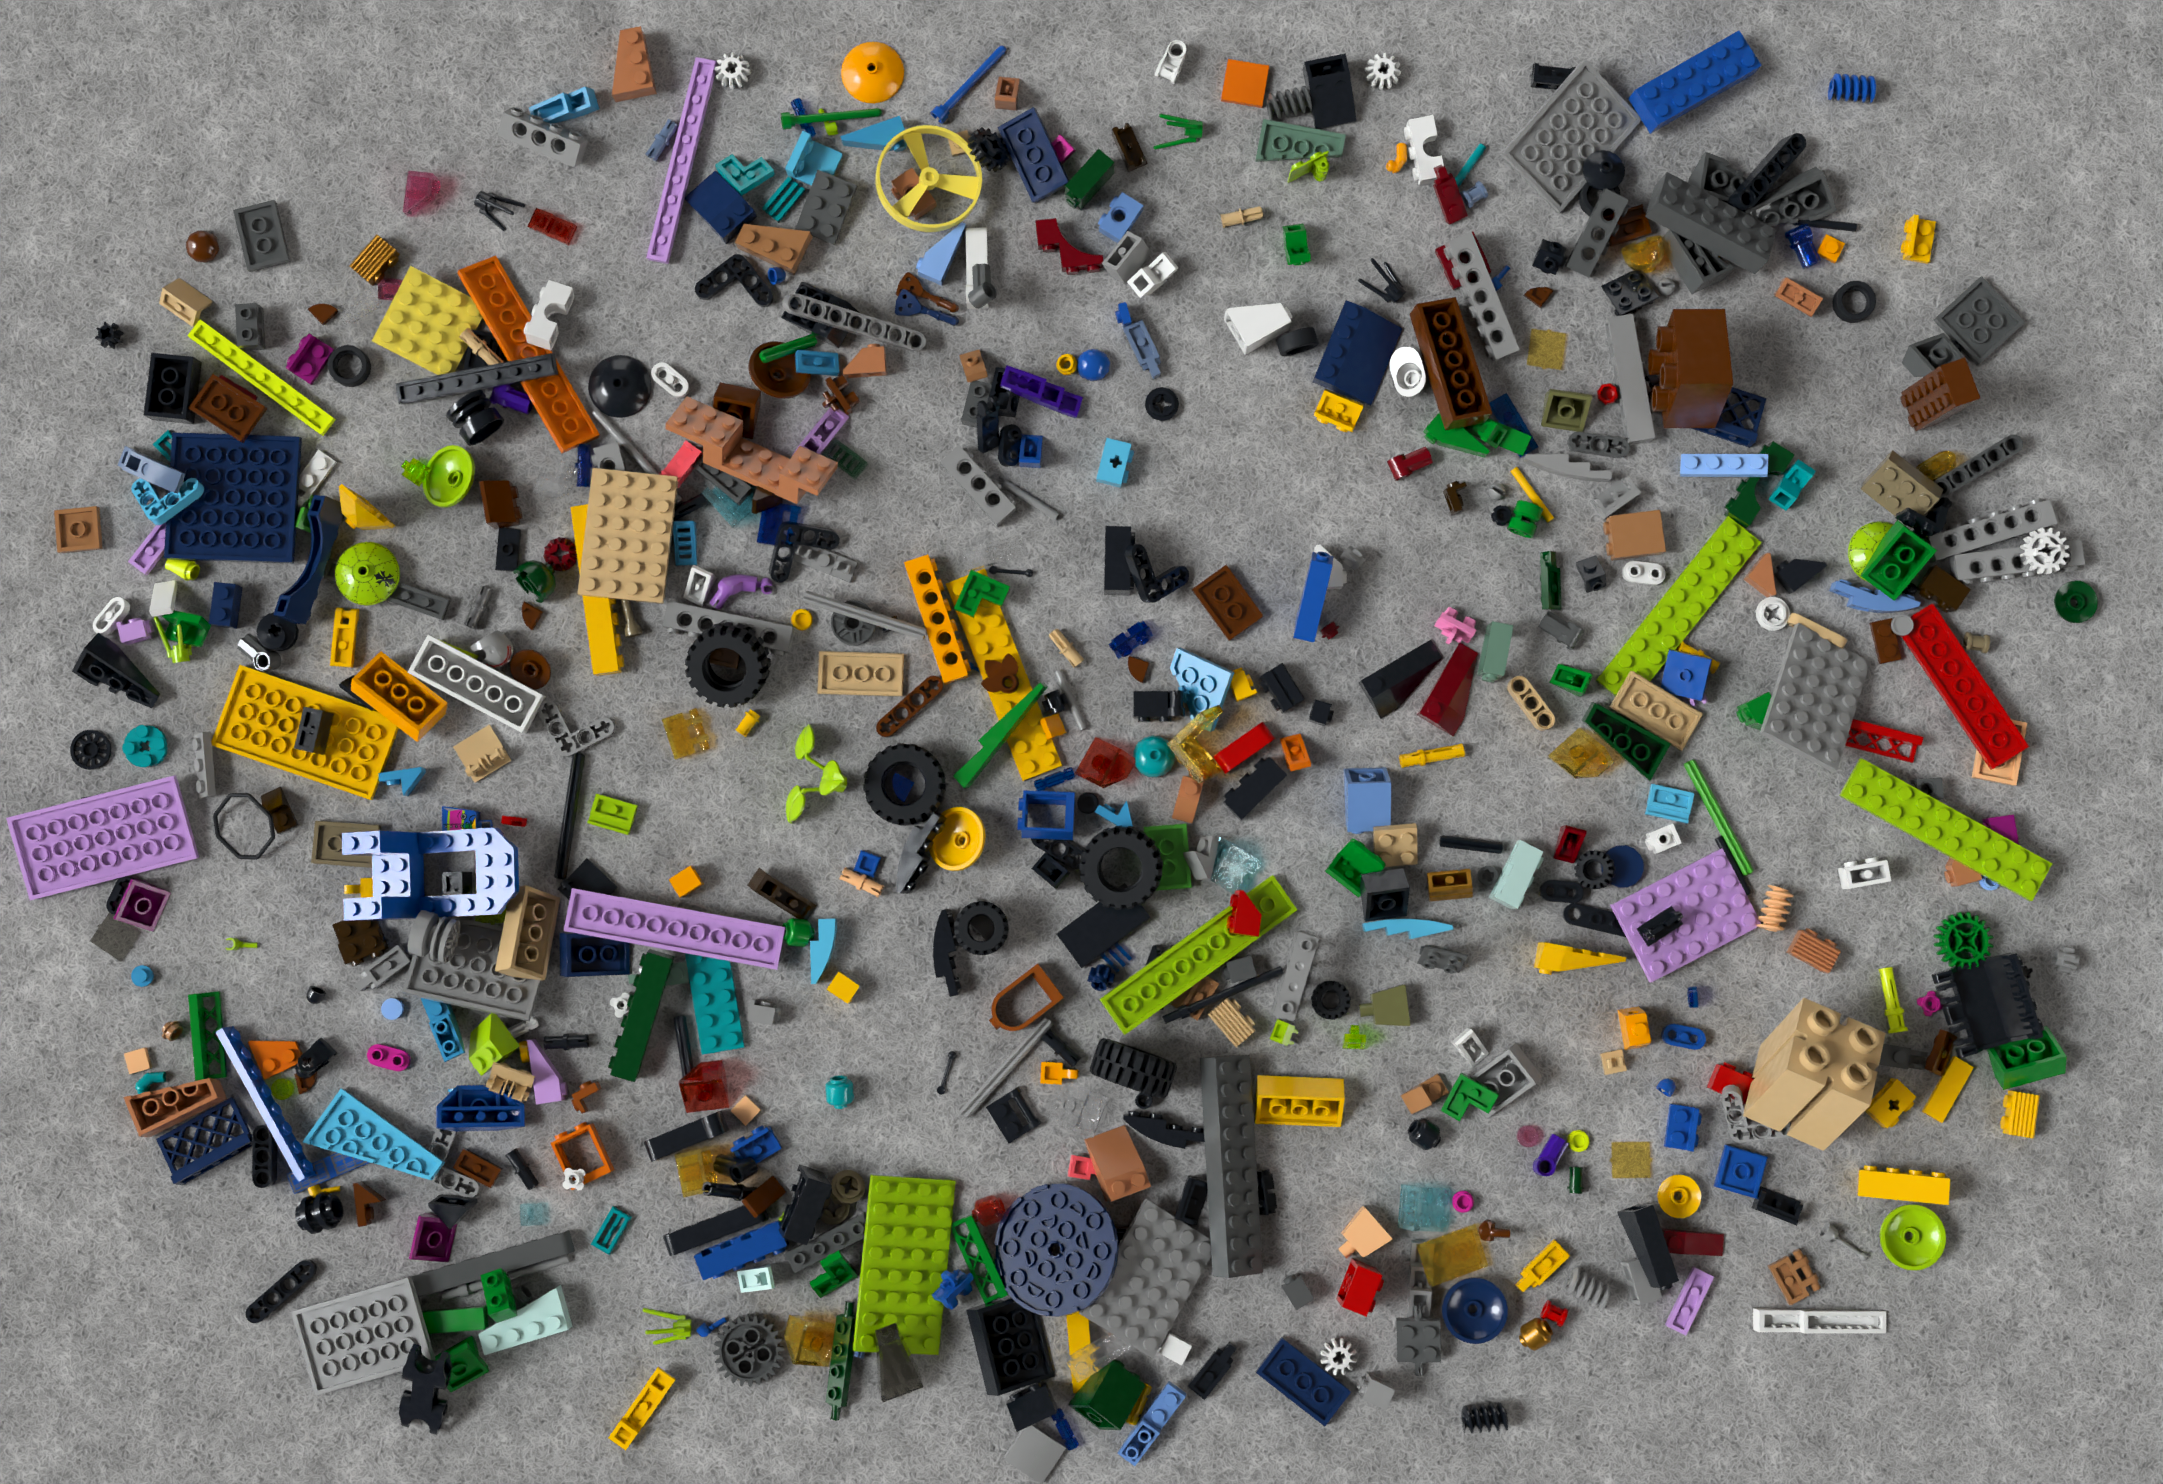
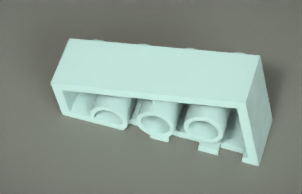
M561 1285L517 1311L518 1316L496 1323L478 1335L483 1353L487 1355L569 1330L573 1326Z

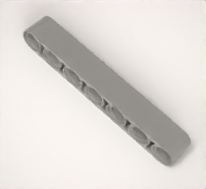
M790 294L783 300V308L790 314L901 349L918 351L924 348L926 344L925 336L918 331L808 296ZM792 298L798 300L799 305L796 310L790 305ZM813 304L817 305L819 309L816 316L812 315L810 311ZM833 310L836 311L839 315V319L837 322H834L831 319V313ZM853 317H856L859 322L856 329L851 326V319ZM873 323L878 326L876 335L871 332V325ZM893 329L898 333L896 341L892 340L890 336ZM912 336H915L918 340L915 347L910 343Z

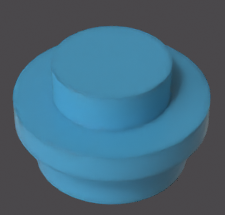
M145 965L135 967L131 973L132 982L139 987L148 986L154 977L152 969Z

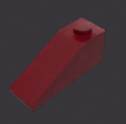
M1661 1228L1670 1253L1723 1256L1724 1234Z

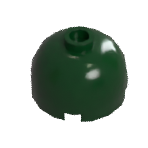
M530 560L521 564L513 571L514 574H518V577L515 579L528 595L529 591L534 593L538 597L535 600L538 603L544 602L554 592L556 580L553 574L555 571L548 563L543 564L540 561Z

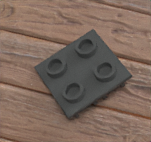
M1425 945V947L1421 946L1419 954L1421 956L1417 964H1421L1427 969H1444V972L1450 974L1459 973L1468 955Z

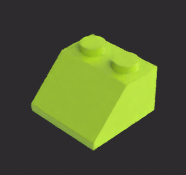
M491 1013L470 1033L469 1060L481 1076L492 1069L493 1062H503L520 1046L497 1014Z

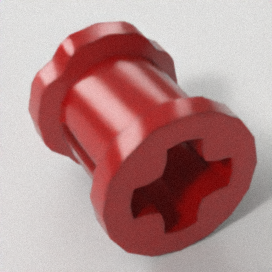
M1547 1300L1540 1313V1318H1547L1556 1322L1557 1326L1561 1327L1567 1318L1568 1309H1561L1553 1305L1552 1301Z

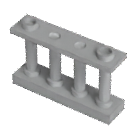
M1301 932L1294 933L1283 969L1284 974L1281 975L1270 1014L1294 1022L1319 938Z

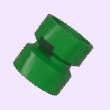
M1518 500L1513 511L1515 517H1511L1507 530L1525 538H1533L1537 529L1535 522L1540 521L1543 509L1533 503Z

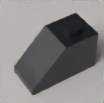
M1793 559L1790 562L1784 560L1776 567L1778 571L1773 575L1785 590L1791 594L1827 565L1825 562Z

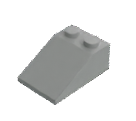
M1515 1042L1470 1077L1500 1094L1489 1114L1481 1110L1485 1117L1489 1118L1537 1084L1542 1075Z

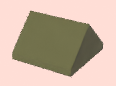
M1549 389L1545 394L1541 426L1583 432L1592 395Z

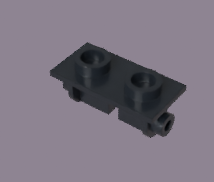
M1670 906L1636 929L1649 947L1683 925L1681 921L1683 915L1680 911L1675 912L1674 908Z
M1270 1169L1257 1171L1259 1214L1269 1215L1276 1213L1275 1193L1268 1194L1269 1189H1275L1273 1173H1270Z

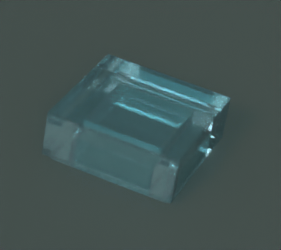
M543 1203L520 1204L521 1226L543 1225Z

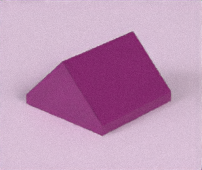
M131 879L113 919L153 932L171 892L141 879Z
M430 1213L419 1215L409 1259L449 1262L457 1224L449 1229L437 1215Z

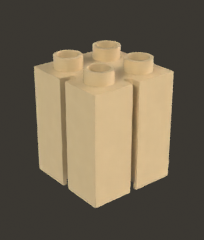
M1803 998L1760 1045L1752 1076L1755 1079L1750 1084L1743 1116L1779 1132L1790 1122L1791 1126L1787 1131L1788 1136L1824 1151L1871 1105L1877 1072L1874 1070L1880 1063L1886 1033L1850 1017H1847L1840 1024L1841 1013Z

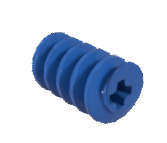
M1835 73L1829 84L1828 100H1831L1833 95L1836 94L1837 101L1844 95L1845 101H1848L1850 96H1853V102H1856L1858 97L1861 96L1862 103H1865L1867 97H1869L1870 103H1872L1876 94L1874 76H1868L1866 79L1864 75L1858 78L1854 74L1850 77L1848 74H1843L1841 77L1839 73Z

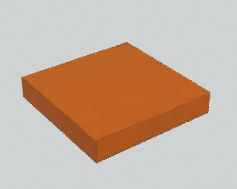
M1228 59L1221 101L1262 108L1269 66Z

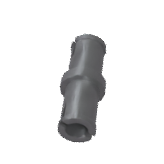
M482 585L479 586L474 601L469 605L471 608L463 623L465 626L477 629L482 614L487 610L485 607L493 590Z

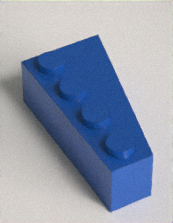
M777 1220L699 1251L694 1255L702 1279L706 1280L711 1277L716 1279L725 1275V1271L730 1269L736 1271L745 1267V1263L753 1260V1263L764 1260L766 1259V1254L773 1252L774 1255L786 1251L785 1247L789 1245V1241L783 1238L779 1232L781 1221Z

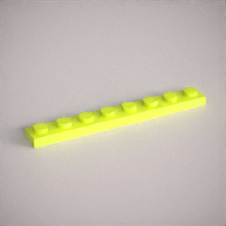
M201 319L187 335L320 435L324 436L336 419Z

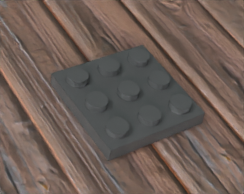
M1982 276L1933 319L1952 340L1958 342L1962 351L1976 366L1984 361L2025 323Z

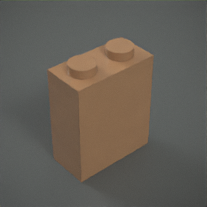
M1660 510L1613 515L1607 517L1606 522L1603 523L1604 534L1608 535L1609 543H1606V552L1608 556H1611V561L1661 555L1666 552Z

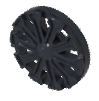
M82 731L75 736L71 743V758L77 766L83 769H98L109 760L111 756V743L107 736L99 731ZM92 733L95 734L93 741L91 738ZM84 735H86L87 742L82 739ZM102 737L103 741L97 744L99 738ZM80 742L82 746H76V743ZM106 744L107 749H99ZM78 750L81 751V753L76 755L75 751ZM98 753H105V758H103ZM85 757L82 763L79 762V759ZM95 757L100 761L99 764H96ZM89 759L91 760V766H87Z

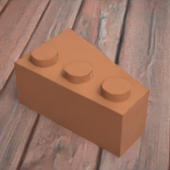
M641 26L620 30L612 96L615 102L657 94L645 34Z

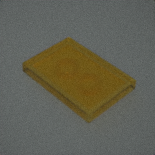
M1476 1224L1468 1225L1416 1244L1430 1287L1488 1266Z

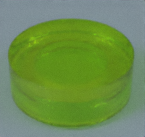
M287 1078L277 1079L271 1086L272 1095L278 1100L290 1098L294 1093L293 1082Z

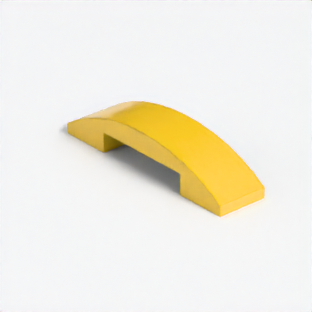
M1079 1312L1067 1315L1073 1393H1077L1093 1374L1089 1320L1080 1315Z
M658 1366L608 1438L626 1451L676 1379Z

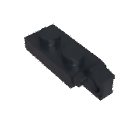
M1229 1342L1223 1350L1218 1347L1187 1386L1205 1400L1231 1368V1364L1234 1361L1231 1356L1236 1351V1346Z

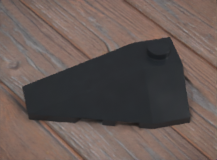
M97 633L84 647L72 670L73 673L92 685L98 686L99 682L110 686L109 691L112 693H116V691L126 692L129 700L149 708H153L161 695L124 652L109 638L104 637L100 633Z

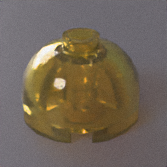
M1661 235L1647 237L1645 241L1626 245L1622 248L1621 252L1625 263L1635 271L1643 270L1645 274L1656 270L1655 266L1661 263L1664 258L1665 246Z

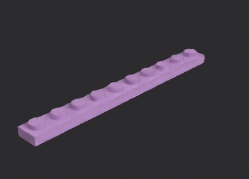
M695 58L646 257L650 261L669 264L716 73L715 67L718 65L714 60Z

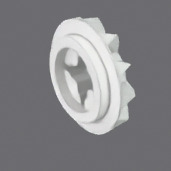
M1777 597L1765 598L1758 603L1755 610L1756 621H1758L1762 628L1768 631H1776L1783 628L1790 617L1788 605ZM1778 607L1775 613L1778 619L1771 618L1767 621L1769 616L1767 610L1772 611Z

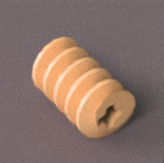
M1768 885L1773 891H1766L1765 895L1771 899L1763 901L1768 907L1761 908V912L1766 916H1759L1758 919L1763 924H1757L1756 926L1772 932L1783 931L1784 928L1779 923L1786 922L1787 920L1782 917V914H1789V911L1784 906H1791V903L1786 898H1792L1794 895L1786 889Z

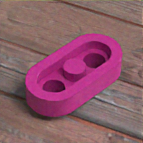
M375 1044L367 1052V1059L372 1065L393 1071H403L409 1067L411 1062L410 1055L406 1051L383 1044ZM376 1051H379L381 1054L379 1059H376L374 1056ZM396 1057L401 1058L399 1065L395 1063Z

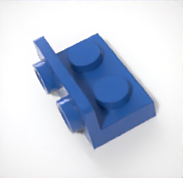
M1669 1104L1664 1147L1694 1152V1147L1698 1146L1699 1136L1696 1134L1697 1126H1700L1702 1119L1699 1108Z

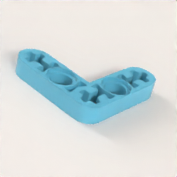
M139 478L133 483L131 490L147 518L155 525H162L197 500L203 494L204 486L196 478H190L183 482L178 494L170 492L163 498H160L150 482ZM154 498L153 502L147 505V502ZM179 498V501L176 504L172 505V502L175 499Z

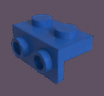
M761 1125L751 1131L753 1136L748 1139L743 1136L734 1141V1147L730 1150L739 1159L751 1157L758 1163L782 1149V1146L770 1126L764 1128Z

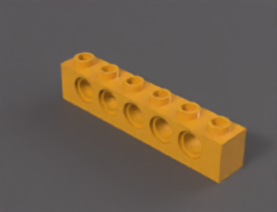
M927 554L904 562L944 684L946 685L969 677L968 672L971 671L968 659L963 660L961 652L965 650L961 639H956L954 632L958 631L955 620H950L948 611H951L948 599L943 600L941 594L942 591H945L941 578L936 579L934 573L938 571L935 559H930ZM923 574L931 576V581L928 584L920 583L919 580ZM928 595H937V602L935 604H928L926 602ZM936 614H942L944 621L941 624L933 623V617ZM943 634L951 636V641L946 645L939 642V638ZM949 654H955L958 657L957 662L953 665L946 663V657Z

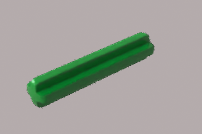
M810 334L763 350L759 357L763 363H767L796 353L797 350L811 348L817 344V339L815 335Z

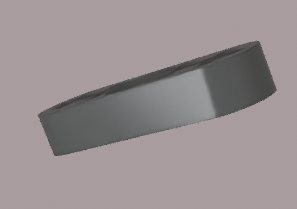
M1574 432L1567 440L1569 449L1579 453L1623 458L1630 450L1627 440L1611 436ZM1578 436L1580 441L1586 442L1587 438H1590L1588 443L1589 449H1585L1587 444H1580L1579 447H1575L1576 444L1572 440H1575ZM1601 440L1604 443L1603 450H1595L1593 448V441ZM1608 441H1611L1610 446H1617L1621 443V447L1625 448V450H1622L1620 454L1617 453V449L1613 448L1606 452L1609 447Z

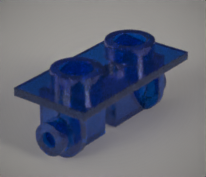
M1138 621L1127 629V632L1130 634L1129 637H1126L1122 632L1111 639V643L1108 645L1118 659L1128 656L1134 648L1146 644L1153 636L1149 626L1144 621L1141 623Z

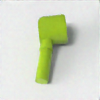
M823 108L818 110L819 113H825ZM824 122L829 136L838 134L836 122Z
M237 938L226 939L232 940L234 944L232 948H225L229 951L243 947L258 948V943L243 942Z

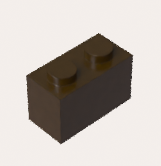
M1937 565L1930 567L1917 585V590L1920 591L1919 595L1926 600L1932 599L1938 603L1937 607L1946 613L1948 611H1956L1971 591L1970 588Z

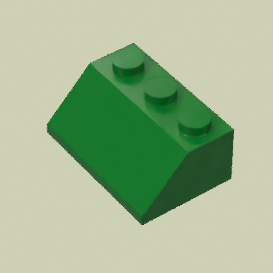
M2043 1026L2044 1031L2042 1033L2044 1037L2013 1041L1987 1049L1995 1078L2003 1090L2065 1074L2067 1056L2048 1026Z

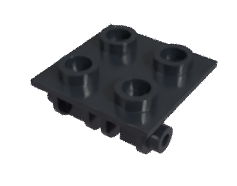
M1639 268L1601 286L1616 308L1614 310L1616 316L1626 315L1631 311L1634 313L1637 308L1640 310L1645 305L1653 304V301L1659 298Z
M586 858L567 879L565 878L560 883L561 886L558 890L570 900L572 888L611 895L618 887Z

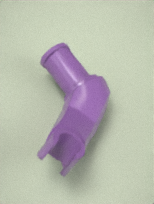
M743 574L724 577L718 582L719 589L710 600V604L714 606L719 600L715 608L722 609L729 596L741 591L755 592L757 587L761 588L764 594H771L772 589L765 586H772V581L769 578H763L761 581H758L756 576Z

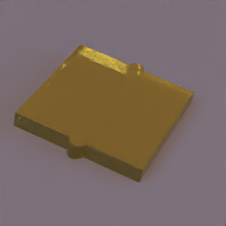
M1531 329L1527 365L1542 367L1543 370L1546 368L1561 370L1566 333L1551 332L1550 329H1547V331Z
M1611 1142L1612 1158H1610V1162H1612V1178H1650V1162L1652 1159L1650 1158L1649 1142Z

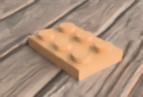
M2012 720L2025 739L2027 723ZM1976 749L1971 778L2016 786L2022 752L1990 770Z

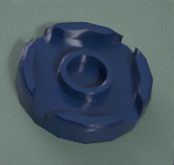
M1619 845L1608 849L1605 853L1614 861L1613 864L1616 867V870H1614L1615 877L1612 878L1610 885L1618 888L1630 887L1636 884L1642 877L1644 862L1641 855L1634 848ZM1600 864L1601 872L1603 873V867Z

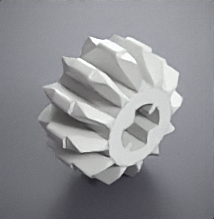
M732 52L729 58L724 53L725 60H717L719 66L715 67V72L718 73L716 78L718 81H722L723 87L729 84L730 89L733 90L737 83L738 87L741 88V80L748 82L746 76L751 74L750 69H748L750 66L749 62L744 61L743 55L736 57L735 52ZM734 67L736 72L731 74L730 69Z
M1383 53L1382 58L1376 54L1374 60L1369 59V66L1365 68V72L1368 74L1366 80H1373L1372 87H1375L1378 83L1380 84L1379 90H1382L1384 84L1388 89L1391 88L1392 83L1397 84V77L1401 75V71L1398 69L1400 63H1393L1394 56L1388 59L1387 54ZM1380 68H1383V71L1386 69V70H1387V73H1386V74H1383V72L1380 73V72H1379Z
M1332 1338L1331 1342L1333 1345L1331 1347L1328 1343H1324L1328 1351H1320L1322 1356H1326L1320 1360L1321 1364H1327L1325 1366L1327 1372L1333 1368V1375H1337L1338 1369H1340L1342 1375H1345V1367L1351 1371L1353 1370L1349 1362H1357L1356 1358L1351 1357L1357 1352L1355 1349H1350L1352 1346L1350 1341L1344 1345V1338H1340L1339 1344H1337L1335 1338ZM1336 1352H1340L1341 1355L1344 1353L1339 1362L1336 1359L1333 1360L1336 1357Z

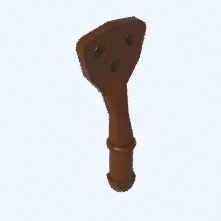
M910 272L905 273L898 284L897 296H899L901 290L906 289L917 298L928 299L937 304L938 307H943L952 313H956L959 310V306L955 302L952 303L943 299V297L932 295L924 290L920 281Z

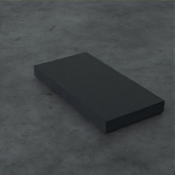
M1124 883L1119 888H1125L1128 886ZM1098 902L1056 935L1079 966L1084 968L1151 918L1142 905H1137L1128 910L1127 908L1115 910L1113 907L1106 908L1102 906V903Z

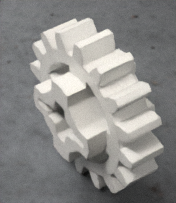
M2044 528L2037 529V532L2035 530L2030 532V537L2027 536L2023 539L2027 544L2020 546L2021 549L2025 550L2024 553L2020 554V557H2026L2027 560L2023 564H2030V571L2037 569V574H2042L2045 571L2046 575L2052 573V570L2054 572L2059 571V566L2066 564L2063 558L2069 557V554L2065 553L2069 546L2063 544L2066 538L2060 539L2059 531L2053 534L2052 528H2048L2046 531ZM2042 549H2043V550H2047V551H2048V550H2051V551L2048 552V553L2038 552V551H2040V550H2042Z

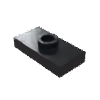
M499 528L496 571L513 572L518 568L521 539L520 529Z

